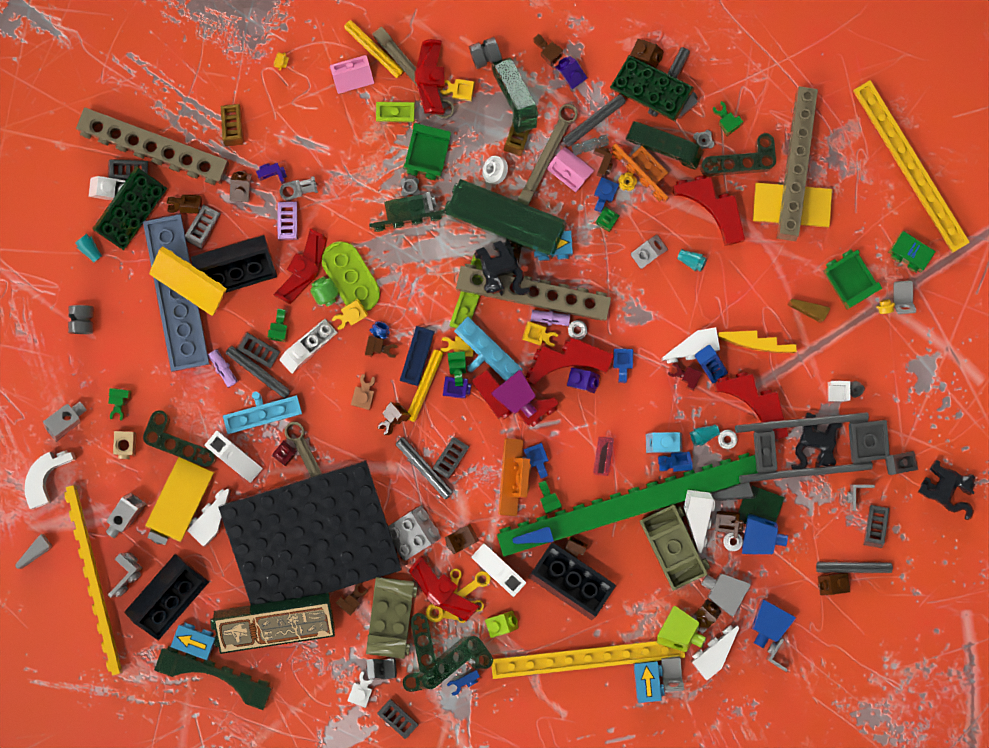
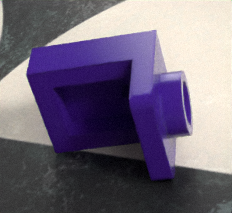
M571 56L561 59L555 67L571 89H574L587 79L578 62Z
M270 163L264 164L259 167L260 170L256 171L260 181L278 174L281 183L284 184V178L287 177L284 167H279L278 163L270 165Z
M571 367L567 386L595 393L599 385V375L591 371Z
M445 376L443 396L466 399V395H470L471 384L468 383V379H462L463 386H455V378Z

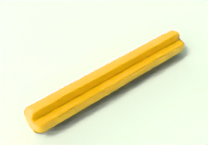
M350 20L345 24V30L396 78L403 74V69L353 21Z
M439 350L433 351L408 413L411 417L408 420L415 422L442 359L443 352Z

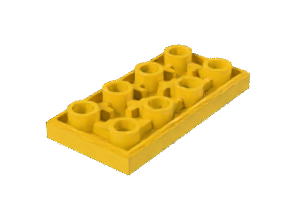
M755 183L753 221L779 223L784 185ZM805 187L800 225L829 228L832 189Z
M163 246L159 249L149 273L211 316L216 313L227 290L221 283L216 282L204 272L199 271L189 262L184 261L175 255L174 252Z
M178 457L145 527L181 542L214 472Z

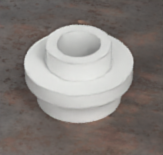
M580 320L573 321L568 327V333L572 338L582 339L587 333V326ZM575 327L581 328L579 334L574 332Z
M724 430L718 436V443L724 449H731L737 443V436L731 430ZM725 436H729L731 438L730 443L724 442Z
M734 533L726 534L723 539L725 548L729 551L739 550L743 544L742 537L738 534V538H735L737 543L733 546L730 544V539L734 538Z

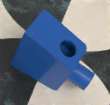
M748 513L742 554H773L775 545L787 546L788 535L777 533V523Z
M761 599L751 628L758 632L754 643L764 648L769 639L778 642L796 617Z

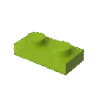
M376 102V122L414 123L415 103Z

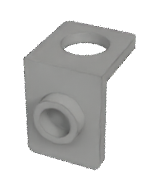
M655 235L634 250L631 256L642 269L668 249L659 236ZM654 241L660 245L661 250L655 246Z
M911 280L893 283V303H895L894 308L897 314L916 313V308L913 304V282Z
M850 485V492H847V503H850V511H856V488H875V485Z
M780 638L778 642H773L767 651L769 655L766 660L787 672V668L773 660L774 655L784 641L783 638Z
M680 656L662 658V678L665 692L683 691L684 683ZM670 683H678V684H679V685L676 686V687H671V686H669Z

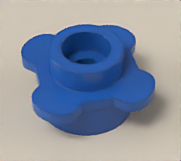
M380 321L375 322L372 325L373 328L369 330L376 338L386 339L387 335L390 334L389 326Z

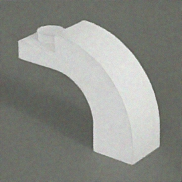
M62 451L56 454V458L53 452H48L34 462L25 480V497L30 509H36L51 503L46 489L47 478L55 468L75 461L76 457L73 452Z

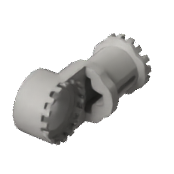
M314 176L308 180H295L281 185L279 189L281 198L291 201L294 198L302 197L306 193H318ZM291 187L294 193L292 196L286 197L283 195V189Z

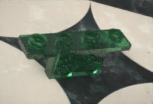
M422 195L385 201L388 220L371 223L369 227L370 230L374 229V232L386 230L385 227L393 226L394 229L404 227L405 223L412 222V225H418L427 219L439 221L445 216V211L425 213Z

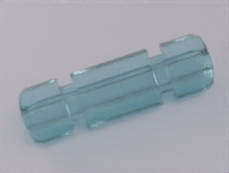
M602 135L598 139L593 138L581 144L572 145L573 154L579 155L583 151L585 153L599 148V146H607L609 144L608 137Z

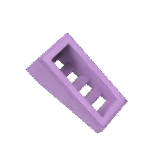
M278 202V240H298L297 202ZM293 207V211H282V208ZM282 215H293V218L282 219ZM282 222H293V226H282ZM282 230H293V233H282Z

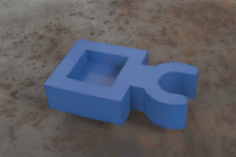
M690 452L671 453V457H658L659 471H667L669 468H673V472L693 470Z

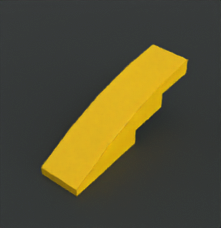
M757 331L717 333L718 338L756 351L771 353L797 352L796 344L777 345V337L757 338Z

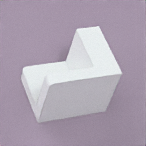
M850 381L828 382V402L850 401Z

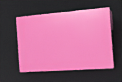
M366 55L330 65L338 94L374 84Z
M566 147L554 157L547 167L548 171L574 192H577L585 180L594 172L590 166Z

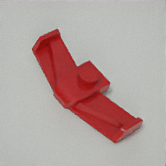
M428 39L422 42L417 68L414 72L415 82L425 114L444 115L445 113L437 88H443L445 85L444 67H437L442 40Z
M310 228L303 256L297 253L294 255L287 268L293 274L273 294L275 297L291 304L316 279L327 241L324 235Z
M422 555L409 569V573L424 592L427 600L434 606L466 622L480 607L455 594L454 591L458 586L446 575L443 574L438 580Z

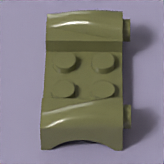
M676 504L639 521L673 591L708 575V569H710L707 559H702L699 556L684 525L683 517L685 513L682 507H677Z
M376 577L366 654L404 659L405 655H409L410 644H407L412 598H416L418 586H414L415 581Z

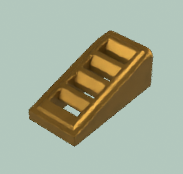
M240 104L221 106L222 139L224 145H243ZM236 112V115L226 116V113ZM236 120L237 122L227 123L226 121ZM229 128H237V130L227 131Z
M516 112L504 151L522 156L534 118ZM517 121L526 123L528 126L518 124ZM516 128V129H519V130H522V131H526V132H525V133H522V132L516 131V130H514V129ZM512 135H513V136H516V137H519V138H522L523 141H522V140H519V139H516V138H513Z
M791 299L788 303V306L819 323L825 320L830 310L826 306Z

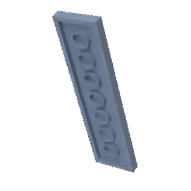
M181 214L143 221L151 267L162 246L190 263ZM154 278L171 372L210 365L199 307Z

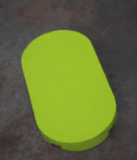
M334 242L330 244L323 253L322 266L328 277L334 282L345 305H348L354 300L359 299L366 312L371 310L379 301L380 290L357 249L349 243Z

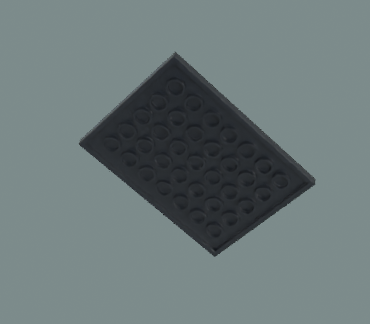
M367 460L218 506L254 615L402 570Z

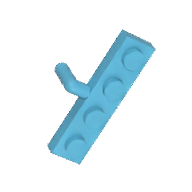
M469 317L454 330L479 355L467 366L468 372H473L484 361L505 381L517 371L523 370Z
M255 391L252 393V397L255 400L256 407L223 415L227 434H232L302 415L297 395L263 404L261 394Z

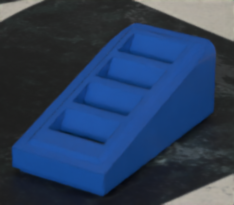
M707 345L695 354V358L712 384L717 382V379L728 374V371L711 345Z
M549 527L512 539L513 543L516 544L554 542Z

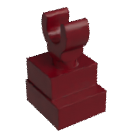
M673 363L672 366L677 368V372L675 374L668 372V375L670 377L677 376L682 378L681 381L688 384L687 388L694 391L702 372L689 366L685 372L680 369L679 365Z
M283 440L272 456L286 466L297 453V450Z

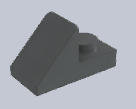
M914 451L886 456L887 459L885 461L889 475L918 470Z

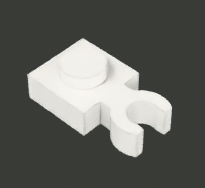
M362 671L359 675L360 684L354 682L348 702L366 708L373 690L368 688V685L373 680H364L363 675L365 672Z

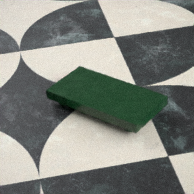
M630 55L610 86L611 90L673 121H676L694 91L693 86Z
M136 166L92 229L124 251L143 224V221L146 220L168 188Z

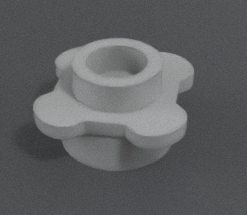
M706 130L705 132H696L693 138L696 140V149L698 151H702L704 148H713L714 142L712 141L711 131Z
M415 177L412 179H401V195L403 197L408 195L418 196L420 193L418 190L419 180Z

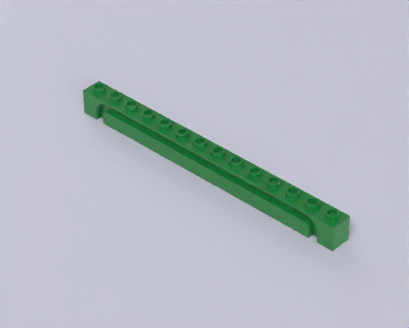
M749 453L739 455V460L733 462L731 458L720 461V466L714 468L712 464L701 467V472L695 473L694 470L684 472V477L678 479L676 475L665 478V483L658 484L657 481L646 484V489L632 488L628 490L629 494L623 496L619 492L610 495V500L603 501L602 498L591 501L592 505L587 507L584 504L573 507L574 511L568 513L564 509L555 512V517L548 518L547 515L536 518L537 522L529 524V521L519 523V528L511 530L510 526L500 529V534H497L503 557L546 544H516L512 541L514 537L545 527L550 528L553 540L556 541L685 501L687 490L711 493L740 484V475L758 473L756 471L755 455L750 456Z

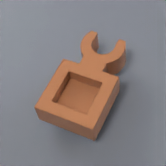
M362 374L360 378L362 386L361 388L355 387L351 405L370 410L374 391L369 389L374 385L375 378L372 377L370 383H365V375Z

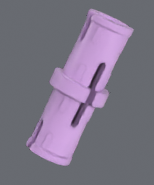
M532 309L531 322L569 327L570 314L554 313L552 310L546 312Z
M216 349L208 354L209 359L216 368V373L220 374L227 387L229 388L236 384L238 380L229 368V363L225 362L219 350Z

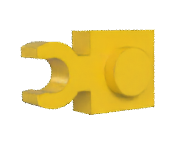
M455 79V84H451L450 81L445 80V85H448V89L445 91L440 90L442 95L448 96L452 93L453 99L472 102L475 87L474 81Z
M356 299L341 309L343 314H336L332 321L336 319L342 321V324L337 327L340 330L344 328L348 321L352 326L368 316V313L359 299Z
M527 321L522 340L540 346L542 341H544L546 345L554 347L555 344L550 343L549 338L550 336L558 337V334L555 332L545 333L547 327Z
M455 336V341H451L448 337L442 338V341L449 343L447 348H441L442 352H449L450 350H454V352L465 351V357H473V349L459 336Z

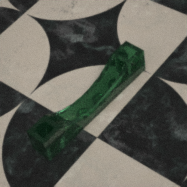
M169 645L168 648H162L154 669L171 677L191 672L214 675L231 685L241 696L245 704L261 710H265L273 687L269 686L270 682L262 679L258 681L252 680V676L243 672L240 675L233 673L234 669L224 665L222 668L217 667L215 662L204 659V662L197 659V656L188 653L186 655L181 654L179 650Z

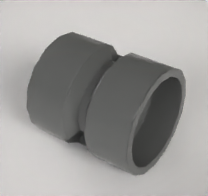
M494 37L484 40L483 44L478 42L469 46L476 69L487 66L488 62L494 64L502 61L501 53Z
M68 306V317L71 318V321L68 322L69 334H93V322L90 321L93 318V306Z

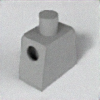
M80 401L72 408L66 404L43 421L44 428L57 442L80 423L79 416L87 411V409ZM70 416L71 419L66 421L64 417Z
M132 493L123 496L107 519V523L110 526L106 533L116 538L119 532L128 530L146 503Z
M721 573L717 579L706 575L701 585L710 589L707 597L732 617L751 585Z

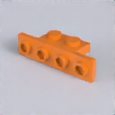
M616 143L612 146V154L619 161L622 159L627 164L625 167L630 173H636L640 177V183L645 188L649 187L653 191L652 195L659 202L662 200L665 203L669 198L657 184L668 172L643 146L630 157Z
M504 439L499 515L517 516L519 497L527 498L530 489L528 479L531 472L530 459L522 458L523 440Z

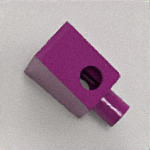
M521 370L517 371L491 393L493 397L514 415L522 410L529 418L537 412L530 403L536 396Z

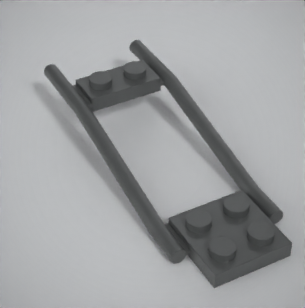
M865 412L736 425V433L754 431L756 471H758L757 474L740 475L739 481L740 483L872 470L871 460L887 459L886 456H890L887 420L868 421L869 414ZM850 422L849 437L851 462L853 464L776 471L777 459L773 429Z

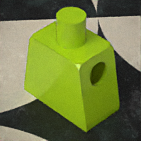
M673 606L657 636V643L687 652L691 644L702 648L706 637L698 634L700 623L678 607Z

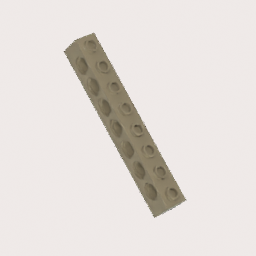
M799 86L795 94L777 239L796 242L799 237L818 89Z
M85 107L76 127L80 135L85 138L91 139V136L98 139L97 142L107 146L109 143L116 145L115 148L120 151L126 152L130 150L134 152V156L142 159L146 156L152 159L151 162L161 166L162 163L170 165L169 169L180 172V170L186 171L188 176L195 179L200 176L205 178V182L211 185L222 183L229 162L225 159ZM97 124H103V129L100 132H95L94 127ZM116 130H120L121 136L117 139H113L112 133ZM138 137V144L130 145L131 138ZM150 144H157L154 152H148ZM168 150L175 151V155L171 159L165 157ZM192 157L193 161L190 165H184V158ZM209 163L211 166L210 170L202 172L201 166Z
M465 264V266L460 267L456 286L457 291L600 321L607 320L611 297H607V293L596 291V294L588 293L589 290L578 287L577 290L569 289L570 286L559 283L558 286L551 285L550 281L540 280V282L532 281V277L524 276L520 287H535L538 289L539 295L536 297L530 296L529 293L518 295L511 292L509 288L515 279L513 277L514 274L511 273L498 277L504 285L503 295L501 296L500 293L492 294L484 291L486 278L482 270L476 269L475 265ZM475 275L481 276L483 279L482 284L475 285L472 282V277ZM549 291L556 292L557 300H549L547 293ZM573 295L576 298V303L574 305L568 304L566 296ZM592 299L595 303L594 308L588 309L585 306V300Z

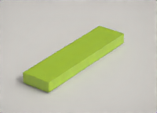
M473 255L471 265H475L476 269L482 270L480 259H475ZM475 275L472 277V282L475 285H480L483 279L481 276ZM461 291L449 325L450 327L456 329L467 317L472 320L480 295Z

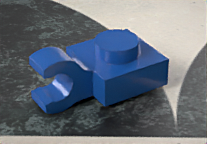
M601 177L594 196L599 198L594 209L595 211L601 213L605 202H612L619 184Z
M614 349L613 369H619L618 383H626L627 369H633V349Z
M542 443L524 449L526 458L530 459L531 468L536 466L541 479L547 477L548 474L543 463L549 460Z
M476 669L457 680L448 682L447 686L453 684L457 686V690L451 693L452 696L459 694L462 686L467 684L470 687L478 683L477 679L480 678V675Z

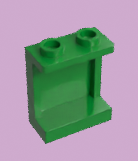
M414 123L406 161L403 169L407 171L406 173L413 176L423 174L426 179L430 180L441 179L451 132Z
M852 249L842 254L843 259L837 262L834 259L827 263V268L823 271L847 310L882 289L880 283H876L861 259L859 250L853 252Z

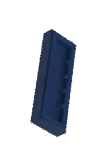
M416 326L400 381L415 386L419 385L435 331Z

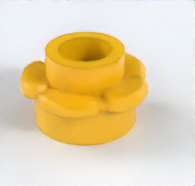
M278 52L274 61V67L279 68V71L282 68H286L289 57H286L285 52Z
M626 172L618 179L619 187L622 190L632 191L637 184L636 177L632 173Z
M889 299L881 300L876 305V308H878L879 314L894 312L895 303H892Z

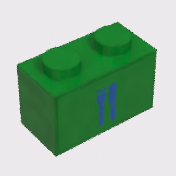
M904 231L899 234L888 251L892 259L899 263L901 261L908 265L907 268L915 273L924 271L936 252Z

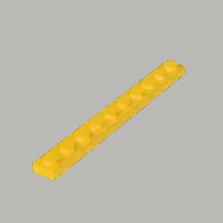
M871 80L854 89V94L951 252L953 253L970 243Z
M72 485L66 487L67 492H64L65 500L71 506L69 516L71 522L75 523L76 529L73 531L76 541L79 540L81 548H78L80 559H84L85 563L83 573L85 578L89 579L88 593L90 597L93 596L94 604H92L94 615L98 616L99 623H97L98 633L103 636L104 642H101L103 652L107 653L108 656L106 666L108 672H112L113 676L123 672L77 486Z
M657 641L497 658L491 659L493 679L660 661L662 658L680 656V658H685V652L660 645Z

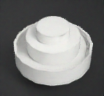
M499 156L488 158L482 172L485 181L491 184L501 183L508 172L507 162Z

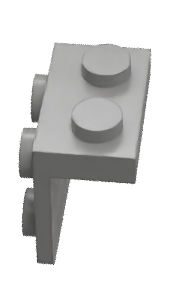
M422 505L388 526L394 546L404 561L442 538L439 530L434 526Z
M120 553L115 558L129 573L108 594L110 598L121 597L128 590L127 585L135 582L141 576L140 571L143 568L137 563L138 559L132 553Z

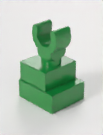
M721 101L720 105L723 109L717 111L713 107L712 111L715 115L722 118L719 121V126L725 135L729 136L743 125V120L740 116L735 118L731 112L728 114L725 103Z
M605 207L595 224L610 232L620 215Z
M284 309L277 310L276 323H271L270 330L268 331L269 340L286 342L288 326L283 325L286 315Z
M465 351L448 353L450 375L454 374L455 386H463L462 373H466Z
M115 388L109 389L108 404H115L113 411L110 413V419H114L116 412L120 414V421L124 419L122 405H125L126 398L131 397V391Z
M546 480L538 483L544 496L540 501L545 514L562 508L556 493H550Z

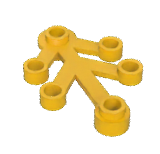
M453 569L450 572L451 581L458 586L462 573L459 569ZM453 571L459 572L458 578L452 576ZM484 571L477 573L474 581L458 592L456 589L454 593L465 597L477 587L487 586L490 583L489 574ZM481 575L486 576L484 583L479 581ZM480 600L470 601V602H472V603H474V604L477 603V602H479V603L482 604V608L479 609V610H476V612H480V611L483 610L484 604H483L482 601H480ZM430 604L426 609V616L431 622H439L443 618L458 620L460 623L466 622L465 620H459V617L433 604ZM433 609L439 610L438 616L432 615Z

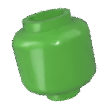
M321 277L311 284L313 287L310 289V292L317 304L330 306L336 302L335 298L338 296L339 291L332 279Z

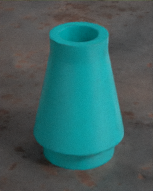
M85 234L75 242L78 246L77 249L91 259L93 263L102 257L92 236L89 237L88 234Z
M681 249L677 260H680L695 272L697 270L701 272L707 258L703 256L704 254Z
M716 424L694 428L690 432L691 440L695 446H702L720 435Z

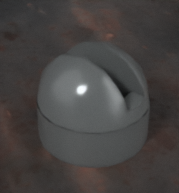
M858 381L850 382V395L854 398L861 396L865 389L864 386Z

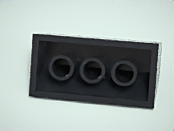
M265 235L191 257L192 266L204 272L216 282L221 283L227 288L225 293L277 277Z
M551 542L528 576L529 579L590 620H593L598 615L616 587L614 583L553 542Z
M174 554L124 613L135 625L159 640L209 581L177 554Z

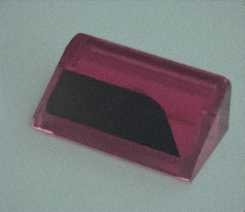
M611 437L598 438L593 469L594 475L606 477L609 475L614 439Z

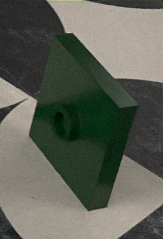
M752 486L756 498L742 499L738 510L740 520H743V524H746L749 513L776 523L785 497Z

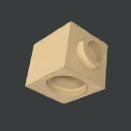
M114 431L113 454L118 455V459H130V456H135L136 433ZM123 440L129 442V448L125 451H122L120 448V443Z

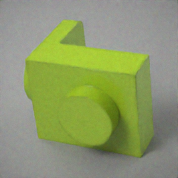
M513 611L485 620L490 638L518 629V620Z

